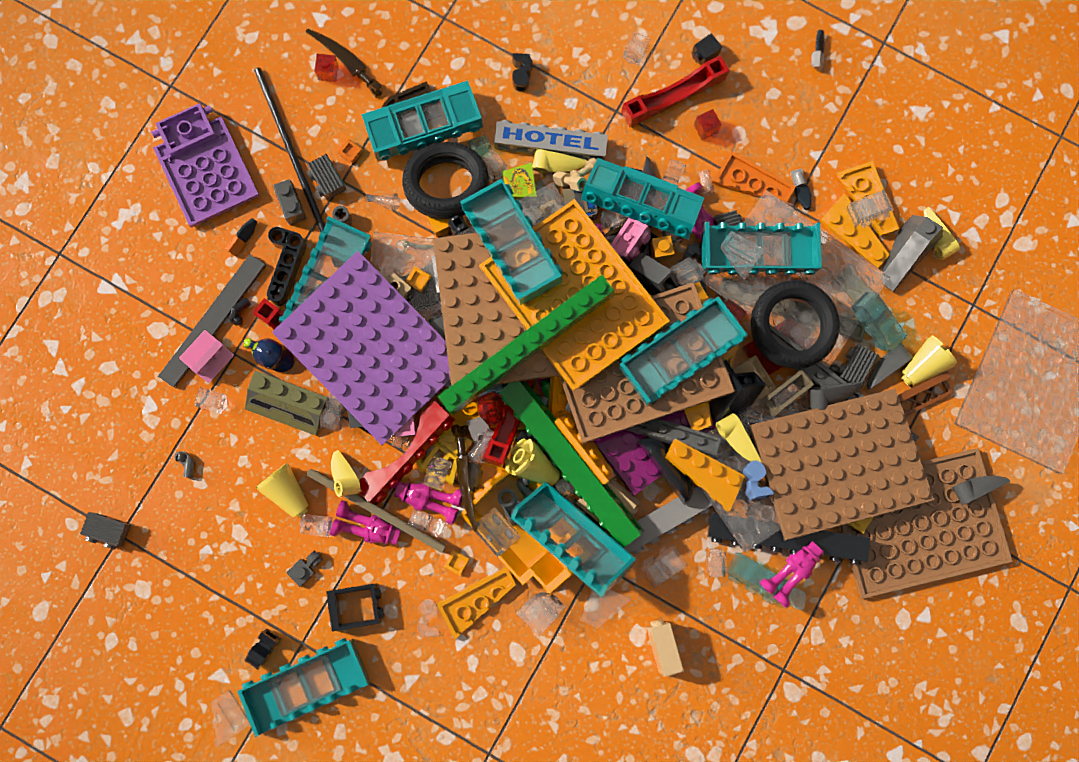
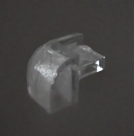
M540 592L530 597L516 614L540 637L558 617V614L565 609L566 605L555 595Z

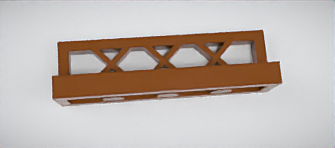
M948 371L898 394L901 405L904 400L913 402L911 410H903L905 417L953 394L947 382V379L951 378ZM939 383H942L946 390V393L942 395L934 393L935 386ZM920 392L929 394L926 403L917 401Z

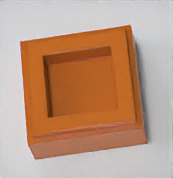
M348 138L337 153L353 165L364 150Z

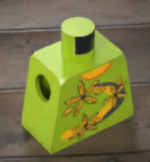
M532 163L503 171V181L505 185L508 183L514 193L512 196L515 200L536 203L537 197Z

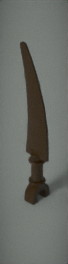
M306 29V33L329 49L343 63L352 76L357 75L358 78H361L376 98L382 95V92L379 90L382 86L366 74V66L354 54L334 40L316 31Z
M455 424L451 427V431L456 437L455 441H457L458 453L456 455L458 458L456 459L461 496L474 532H477L478 528L470 490L469 455H467L468 453L465 450V436L468 433V425L461 426L459 430V425Z

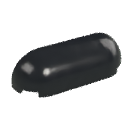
M654 438L639 440L638 444L681 502L686 505L693 494V485L688 475L683 474L666 459L669 450L661 441Z

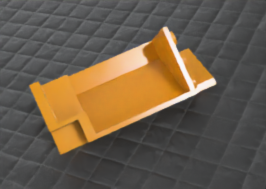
M484 462L481 469L483 473L480 487L475 489V492H471L478 528L476 533L522 585L534 576L550 594L571 576L573 572L517 523L513 527L506 517L498 501V494L501 490L510 489L515 493L519 502H522L525 497L521 494L516 484L517 479L521 477L507 472L505 465L504 468ZM530 481L527 484L533 492L542 485L534 481ZM504 492L501 500L504 503H510L512 501V494ZM464 510L460 515L471 526L466 510ZM563 518L549 529L551 532L550 538L558 545L560 543L565 544L578 532ZM579 541L566 551L573 558L579 556L582 560L581 565L591 556Z

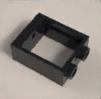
M376 583L326 591L331 632L382 623L381 619H384L383 607H379L378 600L381 599L380 587H377ZM370 589L374 619L342 624L338 595Z

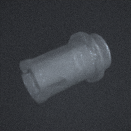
M706 170L700 171L698 174L703 187L702 195H710L715 189L711 181L710 170H707V173Z

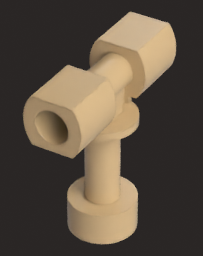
M595 158L589 159L585 162V167L578 172L572 170L569 174L557 171L553 175L555 185L562 187L570 185V189L583 191L586 184L584 176L591 173L597 160Z

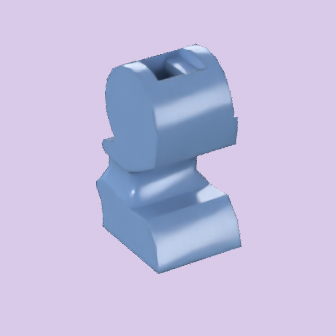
M751 461L744 467L743 475L748 480L745 483V495L748 496L750 501L769 498L774 494L769 487L761 488L758 486V481L766 475L765 467L761 462Z

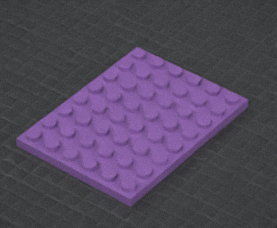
M359 251L349 258L272 332L381 445L385 444L450 381L446 341Z

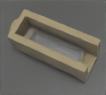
M800 370L769 394L761 403L774 417L814 384L809 375Z

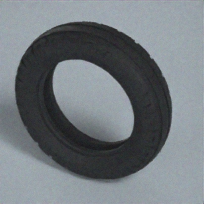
M438 142L425 146L409 159L403 172L402 186L407 200L418 212L435 219H451L456 215H466L460 201L489 186V174L483 159L470 147L454 142ZM440 163L461 165L472 176L469 187L460 195L452 198H436L428 195L420 187V179L427 169Z
M789 280L771 286L758 298L752 310L750 326L757 348L767 359L782 367L798 369L817 364L832 351L839 336L840 320L834 302L821 288L809 282ZM791 298L800 299L811 305L817 312L820 320V334L817 341L810 348L800 351L790 350L775 340L770 330L769 318L772 309L778 302Z

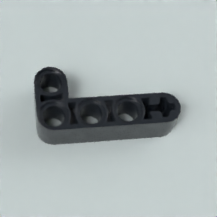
M273 227L268 232V238L275 247L282 249L267 290V297L274 305L282 306L288 300L306 250V242L297 232L281 227ZM281 234L282 238L279 241H275V237ZM295 240H300L298 246H292V243ZM294 257V261L291 264H286L288 258ZM288 275L287 280L283 282L280 281V277Z

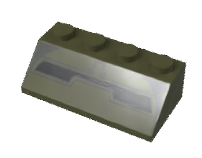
M255 371L247 389L245 410L317 436L331 400L326 396Z

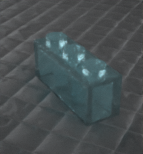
M865 292L851 306L855 317L861 321L865 331L871 335L876 347L880 350L893 351L907 337V334L878 293Z
M740 552L734 554L725 571V574L729 575L727 579L736 584L741 582L746 585L745 589L753 594L758 592L763 595L762 599L772 605L774 602L779 603L773 595L788 582L784 579L772 595L769 594L759 582L764 578H773L777 574Z

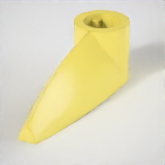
M536 150L532 169L540 173L568 172L584 167L587 160L547 150Z
M929 207L924 210V217L930 218L943 227V237L934 246V252L939 259L944 260L960 250L959 243Z
M734 413L716 422L719 434L741 456L750 462H762L741 421Z
M339 450L335 451L331 460V471L335 481L334 489L336 495L343 497L358 494L360 492V483L356 474Z

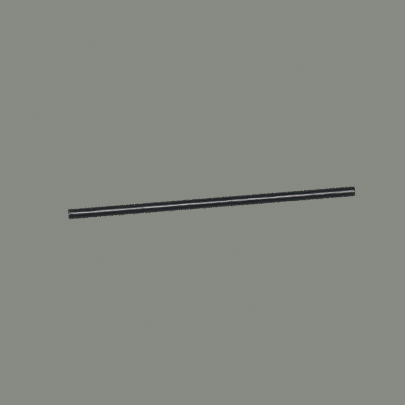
M260 67L256 68L254 72L321 232L326 225L262 69ZM331 258L334 267L342 265L340 261Z

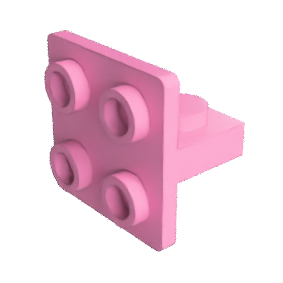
M628 218L611 243V246L618 255L630 263L640 254L641 251L639 249L641 246L649 242L651 230L648 225Z
M204 330L179 359L207 383H210L232 359L234 354L209 332Z

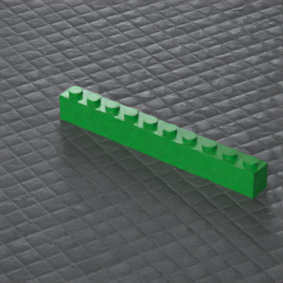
M601 274L438 396L449 413L454 415L615 295L614 289Z
M526 381L509 383L499 392L502 395V401L507 406L510 405L514 410V416L525 424L528 434L536 438L539 448L543 452H547L551 457V463L562 471L565 481L573 485L576 495L585 500L588 510L592 514H596L602 528L611 533V538L624 548L645 531L607 483L602 485L554 424L557 419Z

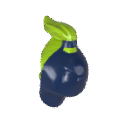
M247 338L243 342L245 348H251L254 360L262 367L285 372L291 369L294 364L291 352L274 339L265 338L253 341L251 338Z

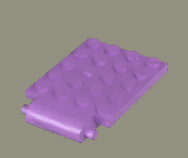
M201 103L155 123L158 129L151 131L154 138L161 136L164 143L153 147L191 228L260 197L223 118L219 117L209 121L207 115L213 111L210 105L203 108Z

